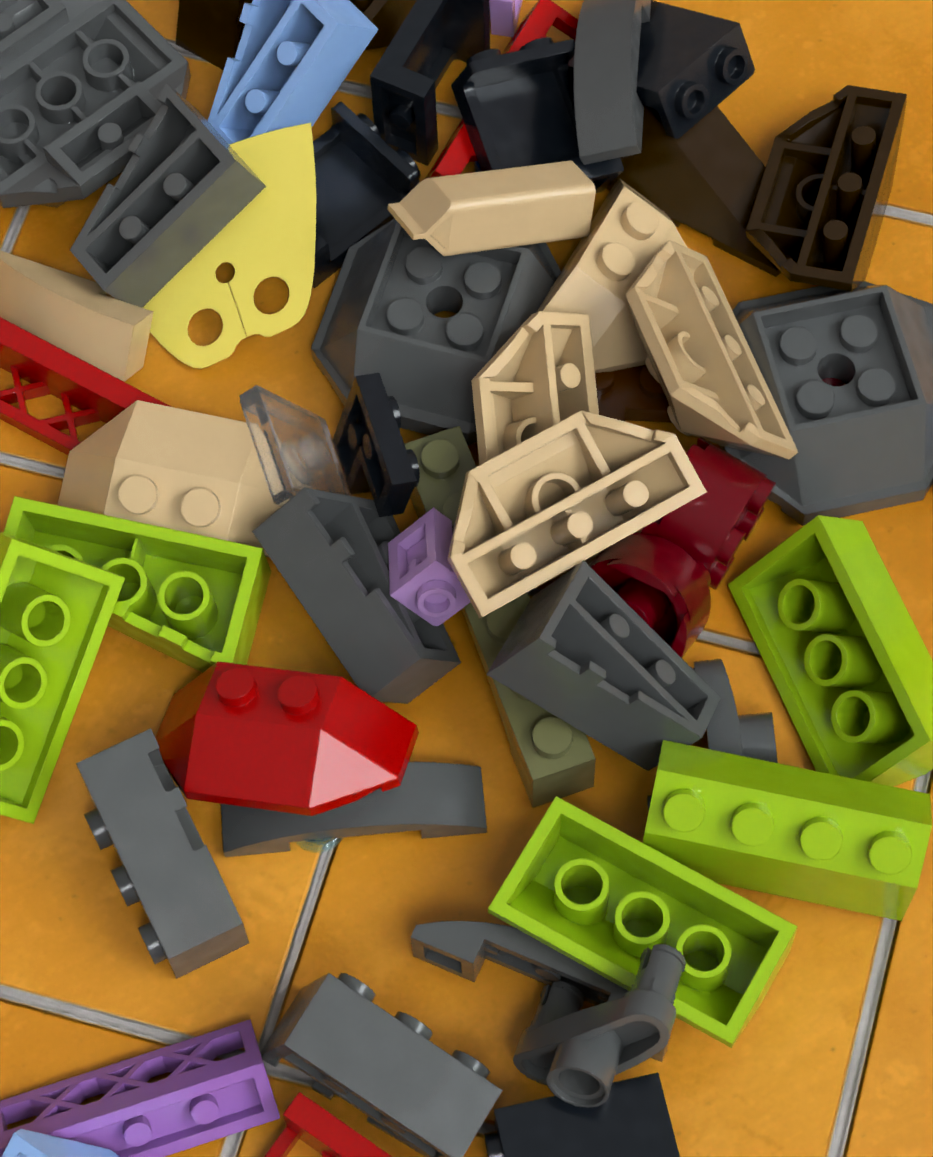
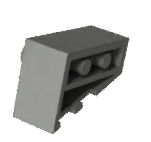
M165 83L157 97V100L162 104L144 135L137 133L131 142L128 150L133 154L115 186L107 184L70 249L72 254L106 293L115 299L141 308L266 187L204 116L167 83Z
M304 487L252 531L358 688L380 702L408 704L461 663L443 623L439 626L431 625L390 596L388 542L401 532L393 515L379 517L374 500Z
M584 560L532 596L486 674L647 771L658 765L663 740L692 745L700 740L721 699Z
M150 728L76 764L95 807L94 810L84 814L100 850L113 845L122 865L110 871L127 907L140 902L149 920V923L138 927L154 964L167 959L177 979L249 944L244 924L207 846L204 845L186 809L185 799L179 787L175 786L163 762L159 750L160 747Z
M328 973L301 988L262 1049V1059L276 1067L283 1058L315 1080L311 1086L314 1091L329 1100L332 1099L334 1094L338 1095L369 1116L367 1118L368 1123L425 1157H463L503 1091L486 1079L490 1073L488 1068L464 1052L455 1050L451 1056L429 1040L433 1035L432 1031L416 1018L403 1012H397L395 1017H393L372 1002L376 996L373 990L351 975L340 973L338 978Z

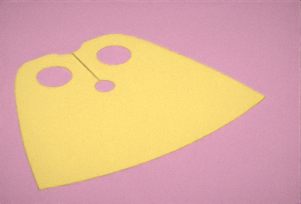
M311 123L266 132L229 144L266 187L142 307L153 311L150 333L167 351L184 364L199 369L209 367L230 357L241 340L251 335L272 337L293 327L305 315L313 286L316 245L317 193ZM228 262L234 266L235 274L229 283H221L216 278V270L222 263ZM266 278H281L289 287L288 302L277 313L264 314L260 312L254 304L253 296L255 289ZM213 309L222 318V332L212 344L206 346L196 345L188 335L189 321L198 311Z

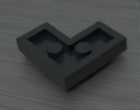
M380 373L355 376L332 440V446L348 494L354 495L371 492L379 517L404 513L414 487H417L419 484L420 472L415 453L411 449L406 450L400 433L401 416L398 403L393 396H387Z

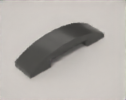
M583 0L575 39L574 106L579 156L584 165L641 153L644 107L636 91L641 23L650 21L651 0Z
M409 762L399 787L384 792L379 788L355 802L314 816L221 804L223 852L225 857L291 851L290 842L421 830L422 839L487 833L481 767L464 764Z
M440 921L416 925L410 937L413 957L474 983L485 959L546 985L552 986V983L556 981L570 983L583 993L585 1001L594 1005L623 998L624 994L629 992L511 926L475 921ZM668 1043L665 1048L651 1058L662 1062L667 1052Z

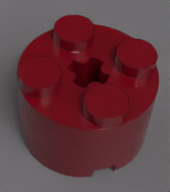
M700 437L697 444H693L686 455L707 492L645 526L641 534L664 538L684 549L694 560L699 561L708 569L711 578L710 587L716 590L735 559L733 556L742 540L746 541L758 523L765 510L764 505L770 497L776 482L767 478V475Z
M635 532L602 550L589 564L681 658L685 655L703 631L710 614L711 596L709 586L711 578L708 569L702 563L694 560L684 549L669 540Z

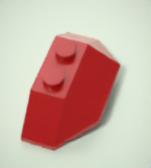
M217 662L173 695L155 738L169 774L187 799L314 816L355 802L379 788L384 792L399 787L419 731L416 724L341 676Z

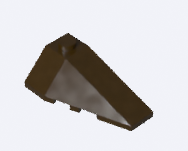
M643 106L644 118L641 153L620 157L624 171L606 189L610 192L613 185L620 178L663 210L676 227L683 223L711 237L715 247L775 277L782 272L746 238V228L766 167L719 107L716 106L683 136L676 139L666 135L658 112L653 108Z

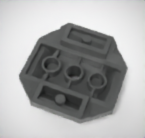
M0 0V205L3 208L28 205L58 208L67 201L85 199L123 172L133 154L128 148L137 133L144 135L162 104L157 100V97L165 83L169 84L186 99L191 78L188 61L126 0Z
M394 218L349 247L311 347L313 361L322 374L327 377L344 406L355 376L380 373L387 396H393L398 403L401 416L400 428L432 435L460 426L467 445L477 443L471 380L529 316L537 312L561 270L546 243L444 257L427 240H412ZM441 311L456 313L448 318L435 316L436 313Z
M863 281L853 291L816 286L739 302L732 311L798 453L791 459H784L720 446V449L767 475V478L776 482L768 500L781 506L782 512L802 526L818 515L841 518L923 500L933 484V304L899 293L887 285H875ZM836 378L846 385L832 386L825 383L822 379Z

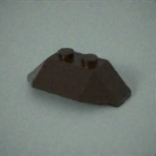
M847 85L833 95V101L809 112L775 137L746 228V238L790 281L853 291L866 280L893 186L907 94Z

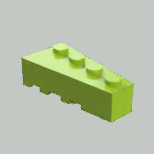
M14 496L4 533L44 546L125 578L108 623L109 627L202 673L217 662L247 665L271 575V569L263 548Z

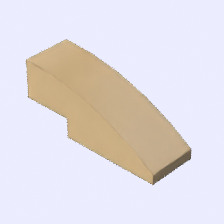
M0 250L1 318L123 382L143 368L153 311L106 296V292L97 282Z

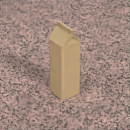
M570 160L426 178L418 183L399 203L388 204L387 210L412 240H427L445 257L588 237L596 189L594 183Z

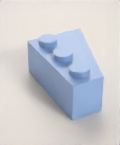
M253 0L252 4L244 3L239 19L240 22L245 24L235 58L227 57L208 122L228 144L286 127L311 123V126H313L379 29L350 0Z

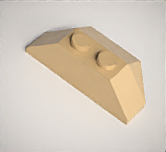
M620 178L613 185L591 221L588 237L581 238L537 312L589 314L595 373L646 365L645 359L648 355L637 333L625 294L660 247L671 240L687 247L670 217Z
M669 240L660 247L625 295L637 333L648 355L645 359L646 366L654 379L660 383L668 400L667 413L671 422L686 436L701 437L720 446L791 459L798 453V450L707 256Z
M541 311L531 314L471 380L479 465L581 410L599 415L589 314ZM599 553L584 561L589 565Z
M137 400L69 451L58 505L263 548L252 531L301 491L303 487H301L262 426ZM263 548L266 557H269V555L267 554V552H266L265 549Z
M581 410L466 473L447 560L479 618H482L574 567L583 560L590 558L705 494L707 491L676 434L657 429L651 430L629 422Z

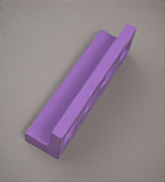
M251 1019L1 1100L0 1157H2L13 1133L19 1129L107 1148L120 1157H165L280 1119ZM243 1047L245 1049L244 1053L220 1061H213L219 1055ZM167 1072L171 1073L165 1079L153 1083H147V1081L152 1077ZM105 1094L98 1101L80 1105L87 1098ZM32 1116H38L31 1123L7 1129L8 1124Z

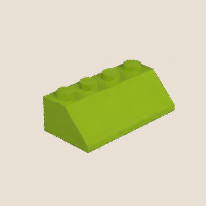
M818 515L727 585L815 770L894 787L923 776L933 770V660L863 521Z
M1 531L0 815L34 824L125 578Z
M663 740L642 843L716 883L902 921L918 888L932 829L930 794Z
M557 796L488 907L489 914L628 991H631L632 985L635 982L641 963L640 957L644 949L649 947L652 950L653 945L666 944L674 947L682 953L686 961L673 1004L676 1008V1018L732 1048L761 1005L791 950L798 927Z

